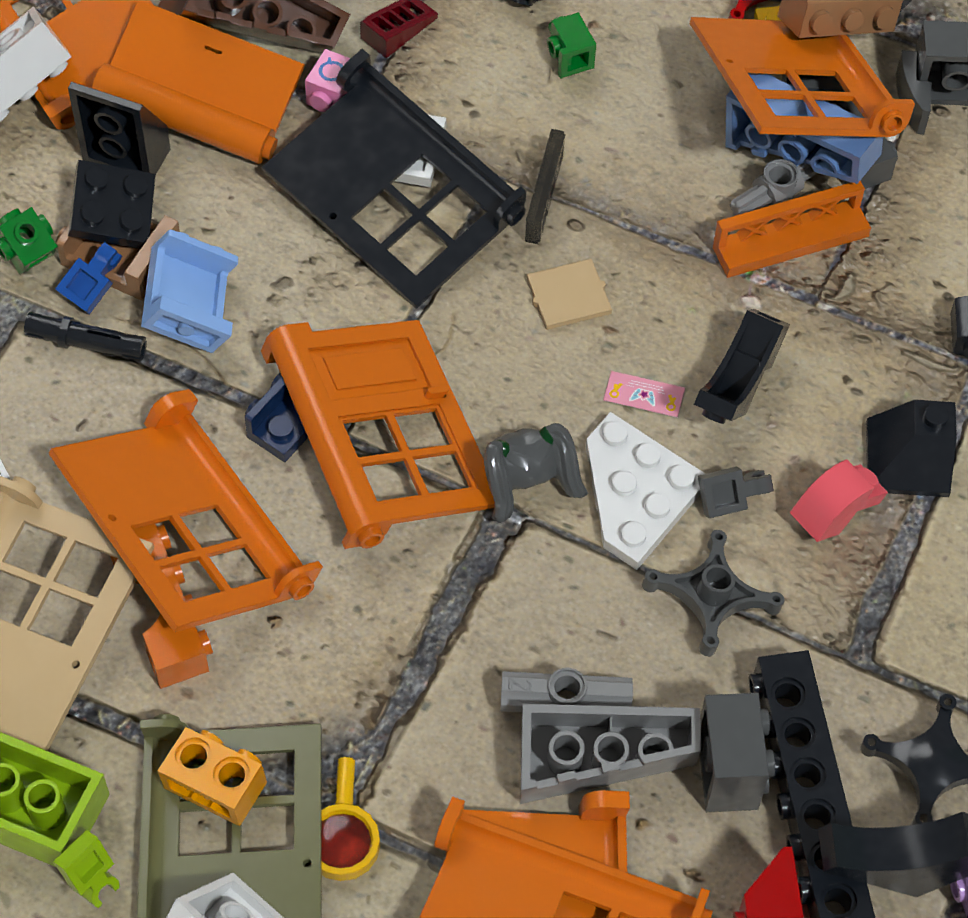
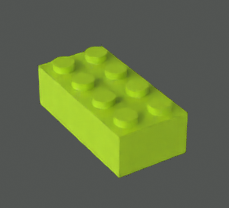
M0 732V844L56 867L53 861L86 830L91 831L110 794L104 774Z

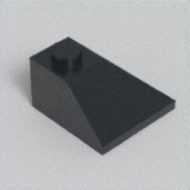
M912 400L867 418V469L877 476L879 483L889 494L934 497L950 496L957 440L955 402Z

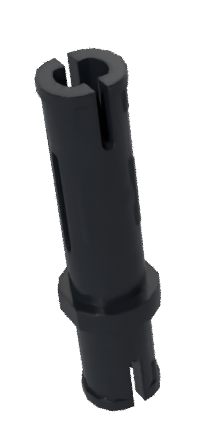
M29 312L24 324L25 336L57 342L58 347L66 349L71 345L137 361H142L146 352L147 341L144 336L81 324L68 316L61 319Z

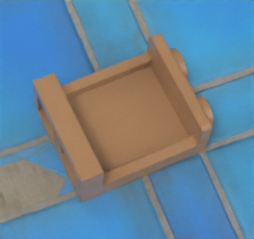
M164 215L158 225L151 222L150 236L141 249L107 243L122 255L117 266L105 275L113 283L111 285L112 288L141 301L144 299L151 247L168 230L180 232L177 220ZM69 225L64 226L56 239L61 265L70 269L78 258L88 264L104 242L68 236Z

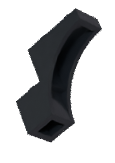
M756 309L746 311L742 323L721 364L709 382L700 389L694 405L704 409L702 412L704 417L725 424L726 419L733 421L746 415L764 371L772 368L789 329V323Z

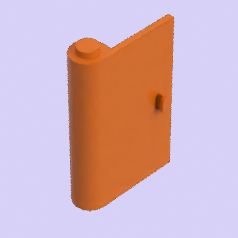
M138 0L110 65L104 63L99 68L92 89L144 105L163 121L169 129L261 164L264 159L270 160L276 150L278 139L274 137L305 65L145 1Z

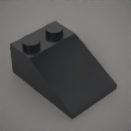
M71 82L68 86L82 160L157 174L171 149L167 125L144 105Z

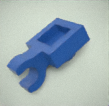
M104 242L88 264L78 258L55 290L90 315L113 284L105 275L117 266L122 255Z

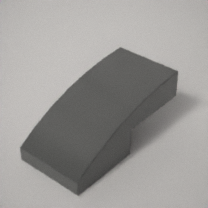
M902 50L896 71L898 98L912 99L915 106L909 124L916 134L924 135L931 112V82L916 80L917 51Z

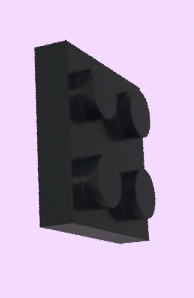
M78 160L75 169L68 236L141 249L150 236L156 174Z

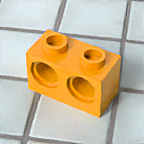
M185 727L157 770L164 789L238 826H241L267 784L262 762L256 755L244 749H239L236 752L224 746L222 740L216 735L205 730L197 733ZM192 760H206L204 764L198 768H187V765ZM240 777L244 779L236 787L224 786L231 778Z

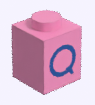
M327 49L323 51L305 79L307 105L320 112H326L347 93L337 85L336 78L343 65L351 58Z

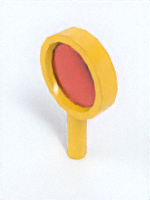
M350 757L338 759L335 805L322 809V876L337 881L356 879L368 872L376 862L380 850L377 824L369 813L353 805L355 760Z

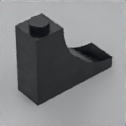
M960 812L931 822L899 827L866 828L831 822L818 828L823 871L826 873L913 897H919L968 877V813Z

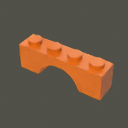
M151 524L133 529L140 539L154 544L155 547L151 553L154 560L168 557L166 550L172 547L164 524L159 526ZM110 556L113 565H115L118 558ZM177 565L162 569L183 601L192 600L191 594L183 596L179 585L185 583L181 566ZM160 613L156 622L142 634L146 652L160 689L209 672L206 656L213 654V650L205 629L197 632L195 626L173 632Z

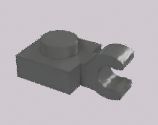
M736 466L698 475L704 515L709 519L747 510L746 497L774 491L772 476L770 474L765 475L764 470L752 471L743 476L742 470Z

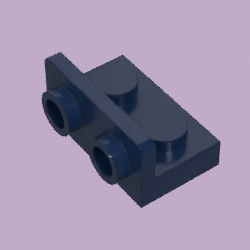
M279 373L273 380L270 390L261 399H255L248 406L245 412V426L248 439L285 463L306 441L308 436L282 375Z

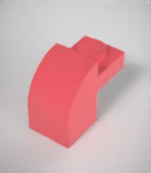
M846 459L823 473L805 491L790 511V514L819 542L839 535L857 511L880 504L888 492L879 483L877 476L872 471L864 468L861 464L853 466Z

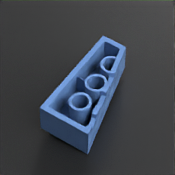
M748 73L758 89L796 91L794 86L778 80L770 74ZM731 90L726 95L725 147L734 150H737L740 146L752 148V155L766 158L770 153L783 157L784 160L791 161L796 166L801 163L809 164L816 173L855 184L860 182L882 154L883 137L759 134L733 91ZM765 99L775 115L813 116L803 100ZM815 100L826 117L861 118L842 109L838 105L824 100Z

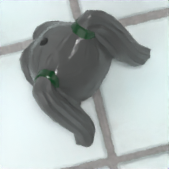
M559 423L544 426L540 430L523 428L512 433H505L490 442L486 447L484 466L488 485L495 502L492 518L498 523H502L512 516L514 509L512 490L527 489L555 478L560 483L564 492L570 497L583 498L588 494L587 489L582 483L573 438L569 430Z

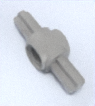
M772 160L765 166L763 174L754 179L753 188L731 201L730 208L733 211V215L736 216L791 200L795 194L804 189V182L817 173L814 172L809 164L801 163L796 166L788 160Z

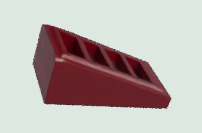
M398 0L363 19L360 22V36L363 41L385 58H388L438 18V13L421 0ZM411 8L415 9V10H416L417 12H419L421 15L417 16V15H416L415 13H413L410 9H411ZM404 14L411 20L407 21L401 16ZM393 22H397L399 26L394 25Z

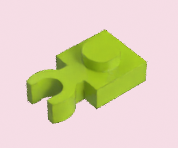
M88 830L53 861L69 887L97 908L102 905L99 899V892L104 886L108 885L115 891L120 888L118 879L108 872L114 865L112 859L98 837Z

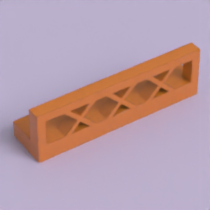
M861 180L858 184L847 183L718 220L713 250L727 278L869 237L871 226L860 208L865 190ZM849 198L848 201H844V202L838 203V202L841 201L842 199ZM740 229L737 233L728 235V232Z

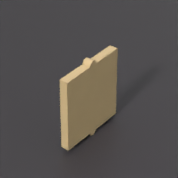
M592 258L527 274V281L534 297L533 306L538 307L546 330L612 314L611 305L604 291L606 283L600 281Z

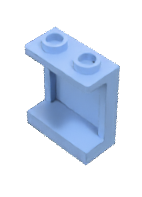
M168 230L151 247L141 327L213 353L232 335L233 323L223 319L227 276L238 265V256L226 252L218 246H212L194 239L186 233Z

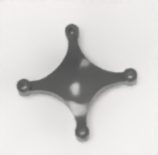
M714 530L711 533L707 543L710 550L709 557L698 568L682 574H665L655 569H650L646 572L642 582V587L645 591L655 592L659 589L672 593L692 610L703 629V638L699 651L702 655L709 657L715 654L719 645V638L717 637L718 627L729 616L750 608H762L768 614L777 615L785 601L781 593H768L754 589L741 581L733 573L725 558L724 545L727 535L722 530Z

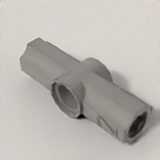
M561 668L553 674L502 671L500 711L522 712L523 704L632 706V678L585 676L572 668ZM568 690L573 692L576 697L564 699L558 696L557 693Z

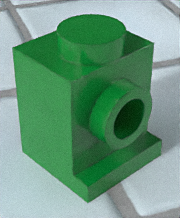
M580 13L553 19L548 25L551 36L547 38V46L552 58H558L559 60L558 75L560 79L594 69L597 44Z

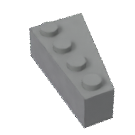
M523 704L520 804L696 766L701 752L700 708Z

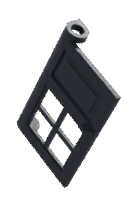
M361 49L343 65L336 78L337 85L347 93L262 166V170L417 309L508 225L511 227L516 225L526 213V208L524 207L526 203V190L521 186L516 191L378 72L371 65L370 55L364 49ZM423 156L445 175L450 182L419 209L398 191L392 183ZM458 187L486 213L454 240L434 223L427 214ZM385 190L412 216L380 244L352 218ZM418 222H421L448 247L419 274L415 275L392 255L388 249Z

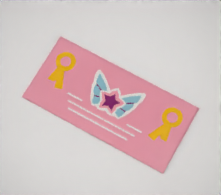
M611 371L603 401L678 418L685 387Z

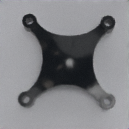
M943 694L940 697L936 706L938 713L935 723L920 736L894 743L881 741L877 735L868 734L864 737L860 746L863 755L867 757H880L893 763L911 781L916 792L918 804L917 813L912 821V825L933 821L931 810L936 800L946 791L968 784V755L958 744L951 729V714L957 704L956 698L951 694Z

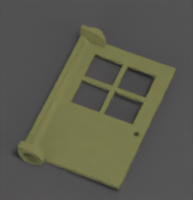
M161 714L153 719L140 720V729L144 736L137 918H167L177 898L231 873L237 875L284 918H322L321 724L208 730V732L220 738L224 746L236 752L239 749L247 750L254 755L294 752V795L258 797L252 808L294 806V849L241 852L242 824L238 826L232 823L231 853L179 856L180 812L208 810L190 801H181L180 796L164 789L157 770L185 727H189L180 721L179 717L171 714ZM234 777L233 787L240 785L243 782V778Z

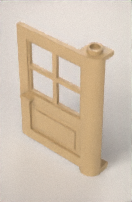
M0 476V571L40 586L20 626L0 619V732L48 751L137 579L97 522L42 502L35 493V485L24 478L14 476L10 480ZM25 524L66 539L46 578L5 562ZM140 539L151 554L155 547L154 544ZM76 543L118 558L98 597L56 582ZM50 591L92 606L72 647L30 631Z

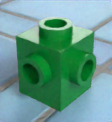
M31 207L22 213L19 208L14 209L0 218V256L5 262L10 260L20 275L54 255L58 246L51 237L54 232L44 215L40 214L37 216Z

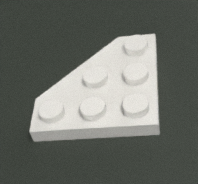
M610 412L586 439V453L591 468L592 487L601 525V538L603 548L638 570L700 496L698 475L705 473Z

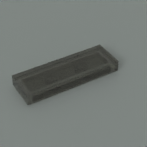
M551 129L526 217L525 242L538 244L541 241L564 157L566 136L564 131Z

